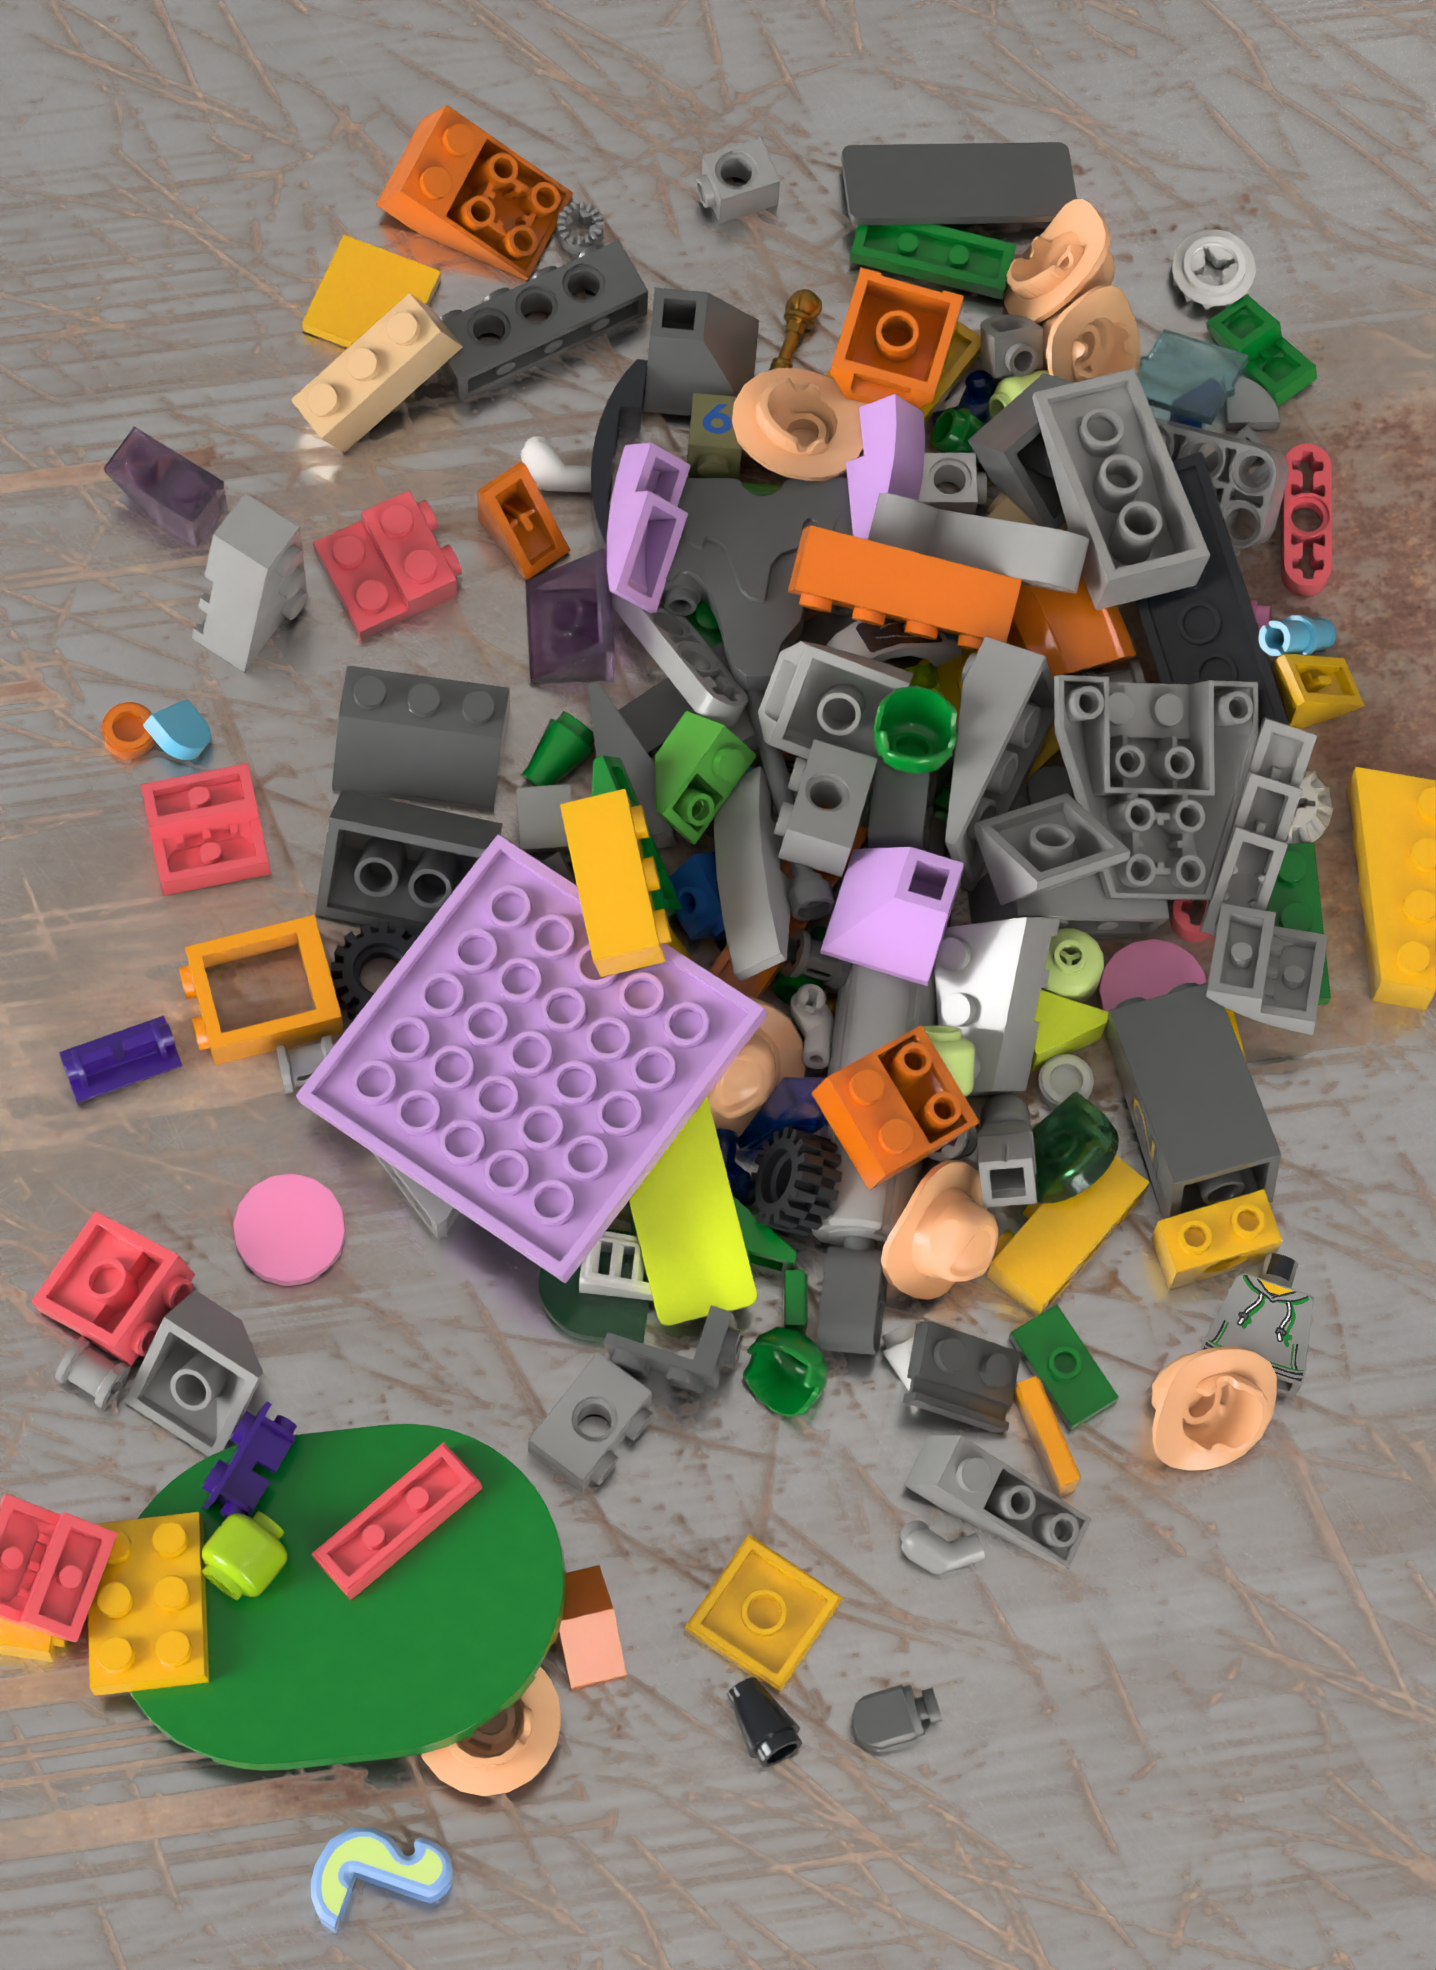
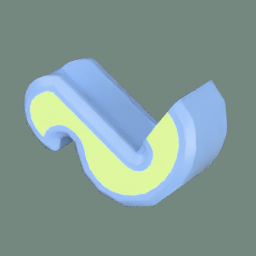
M373 1827L347 1829L329 1840L314 1867L311 1879V1899L321 1924L335 1934L337 1933L356 1879L432 1904L446 1895L452 1887L453 1869L450 1856L442 1846L426 1838L416 1839L414 1842L415 1852L413 1855L406 1856L390 1835Z

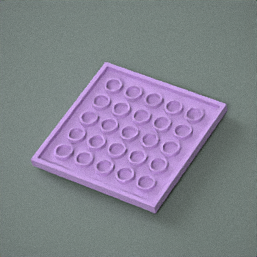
M497 834L299 1090L296 1097L302 1105L566 1284L765 1020L767 1013L764 1007L666 943L662 944L666 959L665 963L600 977L592 959L577 885Z

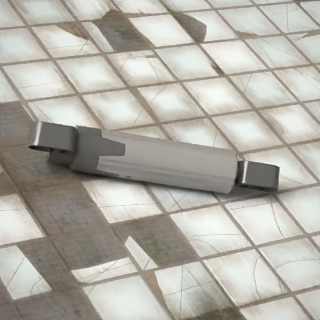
M878 755L866 849L913 847L947 858L948 848L945 843L947 823L933 816L937 771L917 775L896 771L884 763L883 758ZM951 913L946 928L950 927ZM853 963L851 964L848 978L838 989L827 1077L920 1025H938L934 967L928 986ZM823 1114L820 1136L831 1139V1142L836 1143L838 1150L835 1154L841 1155L842 1164L836 1170L842 1172L841 1182L835 1183L834 1190L839 1191L836 1201L830 1199L828 1205L832 1211L829 1217L821 1216L823 1225L818 1230L812 1229V1234L821 1242L836 1245L830 1246L826 1255L818 1318V1347L821 1351L877 1355L881 1341L888 1283L883 1274L881 1264L883 1246L921 1181L923 1160L873 1189L868 1190Z

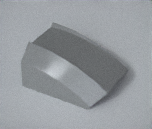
M800 641L779 653L761 702L758 715L764 742L807 760L814 739L878 758L873 733L878 707L882 699L896 688L909 687L914 673L843 650ZM874 770V774H873V777H872V780H871V784L873 783V780H874L875 770Z

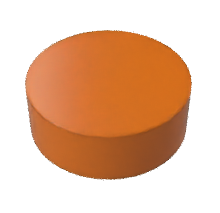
M124 702L112 707L106 713L102 721V735L106 747L113 755L122 759L132 760L141 758L152 750L156 741L143 726L152 714L151 711L139 703Z

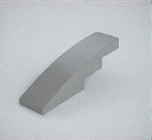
M1266 717L1262 718L1258 730V740L1211 900H1208L1200 927L1201 932L1216 936L1221 903L1266 911L1288 843L1285 841L1303 791L1300 786L1318 736L1317 734Z
M760 766L743 775L714 817L716 873L723 924L734 975L740 981L787 960L791 908L787 893L791 889V880L780 870V858H778L782 845V836L774 834L776 823L770 818L772 795L766 773Z

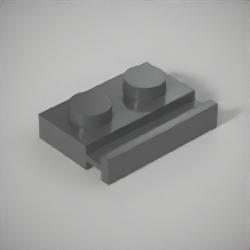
M931 1321L916 1323L907 1378L911 1379L909 1393L904 1394L903 1403L994 1433L1008 1431L1009 1422L1005 1421L1007 1407L1013 1404L1021 1352Z

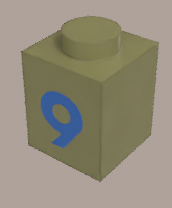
M693 393L687 463L691 465L688 473L689 477L735 478L739 480L742 447L737 442L732 425L733 406L737 397Z

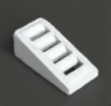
M605 1231L581 1263L579 1292L653 1301L649 1283L643 1282L645 1265L638 1237ZM600 1252L612 1253L609 1275L598 1273ZM623 1254L634 1255L632 1279L621 1278Z

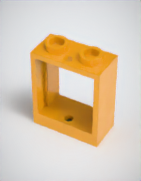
M315 914L185 947L189 965L178 967L186 1000L195 997L198 999L202 1016L192 1018L200 1051L210 1048L215 1066L276 1051V1046L285 1045L288 1048L322 1039V1036H335L344 1033L342 1015ZM298 945L315 1010L221 1033L205 968Z

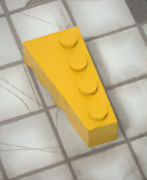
M1355 767L1346 788V794L1353 826L1351 835L1358 867V893L1365 925L1364 941L1371 999L1374 1002L1426 1010L1436 992V780Z

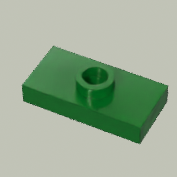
M1058 1304L1010 1332L1009 1339L1017 1351L1021 1352V1357L1032 1374L1037 1379L1040 1378L1046 1395L1069 1430L1074 1429L1118 1401L1119 1396Z

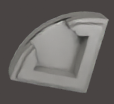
M1225 374L1222 383L1226 430H1241L1246 425H1249L1252 430L1279 429L1281 423L1280 413L1271 395L1258 383L1248 378Z

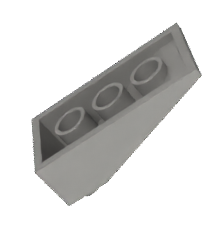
M1135 368L1034 392L1032 399L1068 531L1090 539L1081 574L1095 609L1100 610L1196 586L1208 562L1210 553Z
M986 636L978 653H972L968 657L962 671L961 681L963 686L945 843L952 860L964 863L960 880L964 889L972 892L986 866L974 833L975 823L1012 811L1055 720L1054 681L1046 657Z

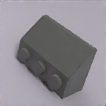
M347 665L338 716L332 790H345L360 794L494 812L510 715V688Z
M342 790L329 817L315 915L362 925L369 923L371 927L379 928V922H389V929L395 931L399 924L407 928V934L419 936L497 834L501 836L503 824Z

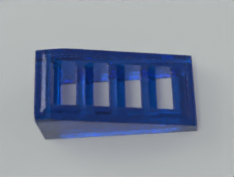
M784 1077L738 1138L739 1149L764 1150L763 1144L767 1139L773 1140V1133L778 1130L783 1131L784 1127H792L814 1134L828 1125L827 1119L811 1094L826 1078Z

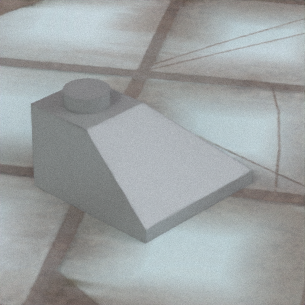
M194 1290L164 1316L124 1402L208 1457L227 1449L231 1441L229 1439L242 1419L264 1374L242 1320Z

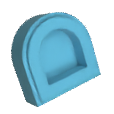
M188 699L151 714L143 725L167 754L181 760L197 758L211 738L207 722Z

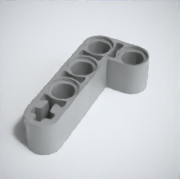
M1154 417L1160 432L1166 437L1168 443L1167 450L1172 461L1198 453L1205 443L1212 445L1217 450L1218 464L1210 473L1214 487L1224 489L1220 507L1233 547L1248 548L1265 543L1272 536L1276 527L1288 478L1289 466L1285 456L1279 450L1268 445ZM1256 456L1263 458L1268 463L1270 469L1269 477L1262 486L1254 483L1248 473L1249 464ZM1243 508L1251 511L1257 521L1256 530L1250 538L1241 535L1236 527V517Z
M879 493L868 537L870 541L1021 579V585L1067 593H1077L1090 540L1085 536L1064 530L941 510L911 498L889 493Z

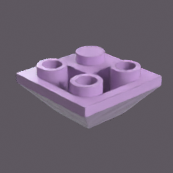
M913 847L853 849L820 954L928 986L960 885L964 863Z

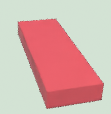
M443 1442L315 1550L312 1556L316 1563L346 1596L352 1600L483 1489L481 1482Z

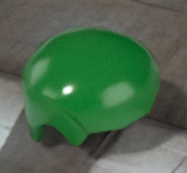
M917 685L896 688L882 699L877 710L873 733L878 755L883 758L884 763L896 771L913 775L938 771L952 756V751L957 741V711L954 705L935 690Z
M777 1326L759 1335L755 1342L747 1349V1353L749 1355L752 1354L743 1372L744 1380L756 1398L773 1412L788 1417L802 1415L823 1393L828 1380L827 1362L824 1360V1354L818 1345L802 1331Z

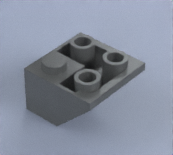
M655 287L644 411L691 416L693 393L737 397L744 384L754 378L759 320L708 292Z

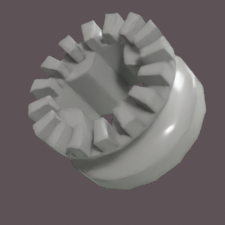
M582 201L579 204L573 202L569 207H563V211L558 214L557 238L565 251L573 255H579L588 247L602 243L604 222L603 216L599 213L597 207L593 208L591 203L586 205ZM579 220L583 226L592 225L589 228V237L584 236V239H581L578 233L570 234L572 222Z

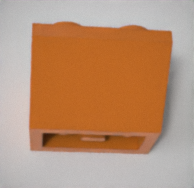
M922 1025L828 1076L811 1093L868 1190L917 1164L980 1123Z

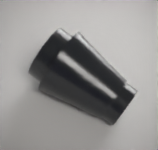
M756 1677L747 1678L729 1690L727 1696L732 1703L733 1711L751 1758H758L763 1767H769L784 1761L801 1747L802 1741L798 1736L800 1726L780 1706L765 1687L761 1686Z

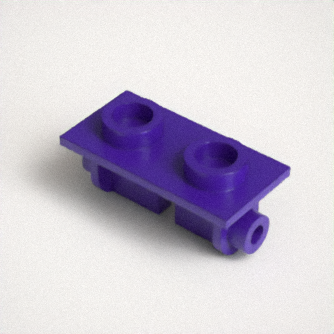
M164 1015L59 1052L77 1104L183 1067L175 1047L171 1029Z
M268 1401L256 1415L248 1410L245 1412L229 1439L238 1444L228 1464L218 1459L205 1479L201 1488L210 1494L201 1508L204 1511H207L216 1501L224 1506L220 1512L224 1518L234 1513L251 1517L254 1512L253 1510L270 1483L269 1480L255 1473L252 1469L257 1463L274 1474L291 1445L296 1441L293 1433L297 1426L294 1422L281 1415H277L274 1421L265 1417L272 1405Z

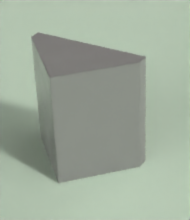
M1068 793L975 823L974 833L1000 906L1095 875L1129 860L1130 850Z

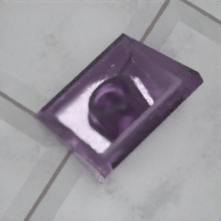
M600 549L525 581L530 681L537 684L614 681L615 640L612 592L609 591L607 574V550Z

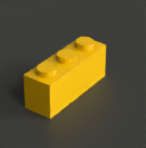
M626 789L560 804L592 959L600 977L665 963L666 959L662 944L672 942L665 909L655 911L651 891L659 890L661 887L653 856L644 858L640 839L649 838L648 826L642 805L632 807Z
M1098 1140L1087 1153L1078 1148L1069 1157L1058 1172L1064 1178L1051 1194L1045 1189H1042L1037 1194V1203L1029 1204L1023 1212V1215L1029 1220L1016 1234L1008 1229L998 1239L987 1278L1034 1317L1042 1314L1050 1307L1144 1198L1150 1182Z

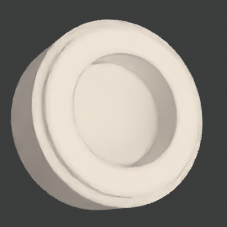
M1060 1054L1047 1060L1042 1066L1037 1079L1039 1097L1046 1106L1058 1112H1072L1081 1108L1088 1101L1094 1085L1093 1073L1088 1064L1083 1059L1071 1054Z

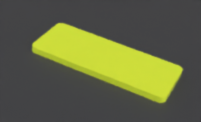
M707 1096L629 1199L657 1318L664 1326H673L706 1318L711 1305L727 1311H735L752 1306L757 1299V1291Z

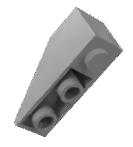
M928 1435L904 1485L947 1513L1064 1569L1069 1568L1092 1519L962 1435Z

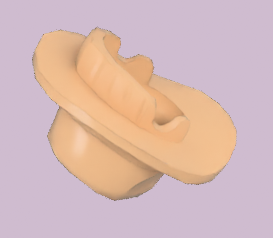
M1074 199L1065 204L1044 232L1033 239L1030 247L1022 256L1014 259L1006 274L1007 285L1004 292V305L1009 315L1027 317L1036 324H1039L1063 306H1070L1087 291L1097 286H1112L1116 268L1114 255L1109 252L1111 237L1106 221L1095 206L1083 199Z
M1110 285L1097 286L1084 293L1070 306H1063L1052 316L1044 320L1042 324L1043 368L1049 372V375L1071 382H1079L1135 368L1138 376L1141 358L1140 335L1129 302L1123 290L1119 287Z
M776 368L761 372L744 384L734 402L732 425L738 444L752 459L768 470L784 477L823 482L846 473V462L859 458L862 454L863 442L859 407L867 404L845 398L835 380L824 375L800 368Z
M750 996L747 997L765 1008L767 1017L708 1094L716 1132L726 1136L744 1137L762 1133L773 1127L786 1116L794 1104L804 1081L803 1041L793 1022L774 1005Z
M945 1160L934 1166L920 1181L883 1246L881 1257L882 1271L888 1283L894 1288L913 1298L931 1300L948 1292L955 1282L968 1281L984 1275L992 1262L996 1250L999 1228L995 1215L989 1212L987 1208H983L979 1171L962 1160Z
M1238 1346L1214 1347L1200 1350L1193 1354H1183L1160 1371L1152 1384L1151 1404L1156 1410L1152 1430L1153 1445L1158 1458L1170 1467L1194 1471L1224 1466L1245 1455L1262 1438L1274 1413L1277 1395V1375L1270 1361L1251 1349Z
M541 1666L535 1674V1680L508 1710L503 1709L487 1723L475 1729V1734L450 1746L421 1754L424 1762L441 1781L461 1792L480 1796L508 1793L531 1781L547 1764L557 1745L561 1729V1709L553 1682Z

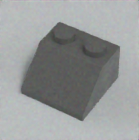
M1043 373L975 433L968 442L991 482L1037 526L1058 529L1066 520L1032 396L1037 391L1075 382Z

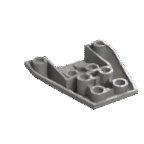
M1054 676L1055 734L1075 799L1130 850L1129 860L1099 872L1106 899L1211 900L1258 740V682L1208 680L1187 685L1109 682V677Z

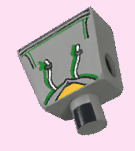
M1268 1253L1266 1254L1259 1278L1245 1273H1238L1198 1350L1227 1346L1251 1349L1270 1361L1277 1375V1391L1294 1397L1297 1395L1305 1378L1314 1297L1310 1294L1292 1289L1298 1263L1290 1257Z

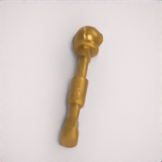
M808 289L798 290L787 301L784 319L788 322L785 331L786 337L779 356L773 358L769 370L793 367L790 361L799 338H802L805 329L813 328L815 324L813 319L822 310V301L813 291Z

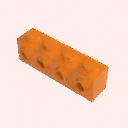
M809 525L802 531L787 593L801 596L800 606L817 611L831 613L833 604L853 609L852 619L863 623L884 626L885 618L906 623L904 632L914 636L936 640L938 632L958 636L957 646L978 652L985 636L1007 643L1022 580Z

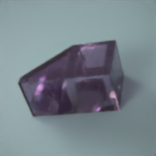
M135 426L104 466V472L152 521L198 548L227 508L223 480Z

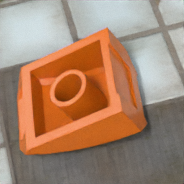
M861 267L830 369V374L845 398L869 404L897 394L918 409L933 402L961 315L964 296L945 290L939 292L882 276L880 272Z
M1082 574L1077 593H1067L1026 585L1020 586L1008 642L1010 645L1044 655L1053 681L1054 676L1075 675L1099 667L1106 669L1122 664L1136 656L1117 605L1096 610Z

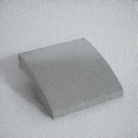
M1221 903L1206 997L1250 1019L1274 1027L1313 1035L1328 935L1274 926L1276 912Z

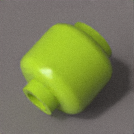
M257 1512L253 1518L240 1513L230 1514L202 1548V1558L206 1564V1567L202 1570L203 1574L218 1589L235 1600H239L242 1595L248 1597L261 1595L288 1560L287 1551L279 1541L284 1535V1531L272 1519L261 1512Z

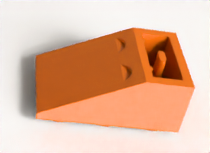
M445 105L421 119L376 205L424 237L523 280H527L557 226L558 214L563 211V207L568 205L573 192L450 106Z

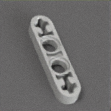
M613 593L611 605L694 711L699 716L721 723L727 728L733 727L748 703V696L687 618L668 613L661 602L656 613H649Z

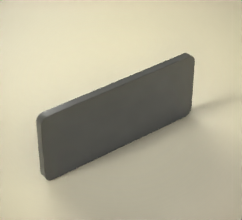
M1060 142L848 145L843 149L841 156L848 215L850 221L856 225L1052 222L1065 204L1077 199L1069 148Z

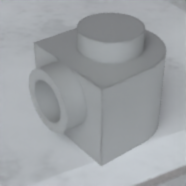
M999 315L987 318L981 322V367L994 378L1003 380L1013 375L1027 376L1034 370L1043 368V328L1027 317L1018 315Z

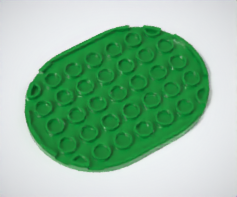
M389 1424L294 1435L296 1441L291 1445L274 1474L257 1463L252 1469L255 1473L269 1480L270 1483L250 1518H253L257 1512H261L282 1528L284 1535L279 1541L285 1547L288 1555L285 1566L261 1595L257 1597L242 1595L239 1600L229 1597L206 1578L209 1683L130 1692L131 1696L149 1720L164 1735L178 1745H183L200 1755L211 1758L213 1762L250 1770H289L406 1757L438 1750L475 1734V1729L487 1723L503 1709L508 1710L536 1678L535 1674L545 1659L551 1644H554L563 1618L566 1599L564 1552L558 1531L542 1497L524 1473L505 1456L470 1436L450 1429L419 1424ZM444 1442L480 1480L483 1489L361 1593L350 1600L316 1563L312 1553ZM238 1445L213 1454L188 1468L154 1497L138 1519L199 1512L204 1520L205 1545L226 1518L220 1514L224 1506L216 1501L207 1511L201 1509L210 1494L201 1487L216 1461L221 1459L228 1464Z

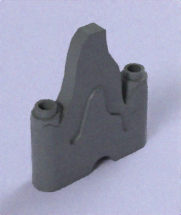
M835 477L823 482L789 478L777 492L766 496L754 495L748 492L740 480L735 478L686 479L678 508L687 512L688 516L672 565L666 577L667 581L660 602L668 613L675 616L692 614L700 601L708 605L716 617L722 636L726 661L733 678L746 691L759 690L766 692L779 653L794 645L801 636L805 623L806 607L799 605L801 596L787 592L803 529L812 525L853 536L848 479L845 477ZM833 604L831 612L838 615H849L853 613V609Z

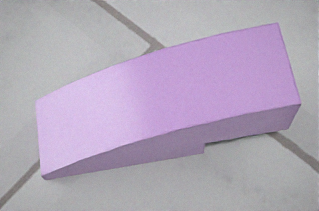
M897 394L859 407L864 456L846 462L853 536L866 540L869 537L879 493L899 495L917 501L919 499L925 453L924 412Z
M652 442L630 444L624 447L609 511L607 574L609 591L649 613H656L667 581L666 577L672 565L688 516L687 512L678 508V504L691 465Z

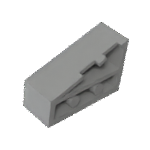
M246 492L213 534L204 576L213 582L211 596L204 593L200 597L198 608L207 613V615L200 624L198 623L194 627L192 634L194 641L244 673L285 618L294 619L302 610L308 598L300 527Z
M989 872L978 881L973 892L967 890L971 924L1022 917L1060 919L1058 929L1075 928L1088 933L1096 941L1147 937L1169 919L1167 900L1106 899L1099 873L1000 906Z
M1022 917L947 927L945 929L934 964L938 1025L960 1028L962 1030V1037L970 1040L975 1046L974 1087L968 1096H986L1026 1091L1040 1022L1035 1021L1041 988H1047L1050 970H1046L1045 966L1051 936H1057L1060 919Z

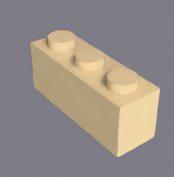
M409 293L297 393L291 401L322 440L345 453L462 349L463 346L431 307Z

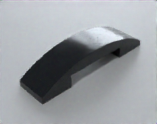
M637 359L617 383L602 413L595 436L591 464V515L597 545L606 567L610 497L619 428L641 431L648 360Z

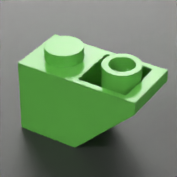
M686 711L655 755L656 812L688 842L696 844L757 755L725 725Z

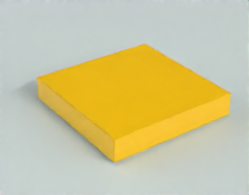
M343 234L304 317L302 329L304 332L349 348L409 293L429 306L441 281V271Z
M748 1534L686 1624L684 1631L752 1677H756L759 1682L777 1694H780L843 1602L844 1597Z

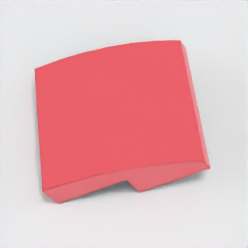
M248 763L140 784L163 896L271 875Z
M7 1493L3 1495L0 1501V1619L61 1639L77 1642L118 1533L66 1512L58 1514Z

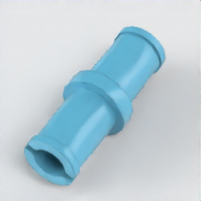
M1291 615L1283 621L1268 622L1270 626L1264 625L1259 633L1260 647L1271 656L1283 654L1311 655L1313 652L1326 651L1325 647L1331 648L1336 640V630L1330 620L1323 617L1311 619L1305 615Z

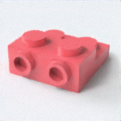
M410 490L362 511V521L313 542L314 552L360 640L458 596L456 576L462 574V569L457 556L449 544L441 548L439 547L432 534L433 531L438 529V523L430 505L426 500L416 503Z
M95 1211L34 1296L31 1303L39 1312L89 1339L92 1346L132 1366L139 1355L146 1356L164 1316L193 1292L192 1279L195 1273L178 1254Z

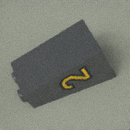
M1196 983L1181 984L1173 988L1168 994L1147 1000L1142 997L1131 998L1120 1003L1115 1009L1109 1010L1106 1036L1163 1219L1262 1189L1265 1190L1268 1201L1273 1202L1281 1152L1226 1009L1206 997L1208 983L1201 985Z

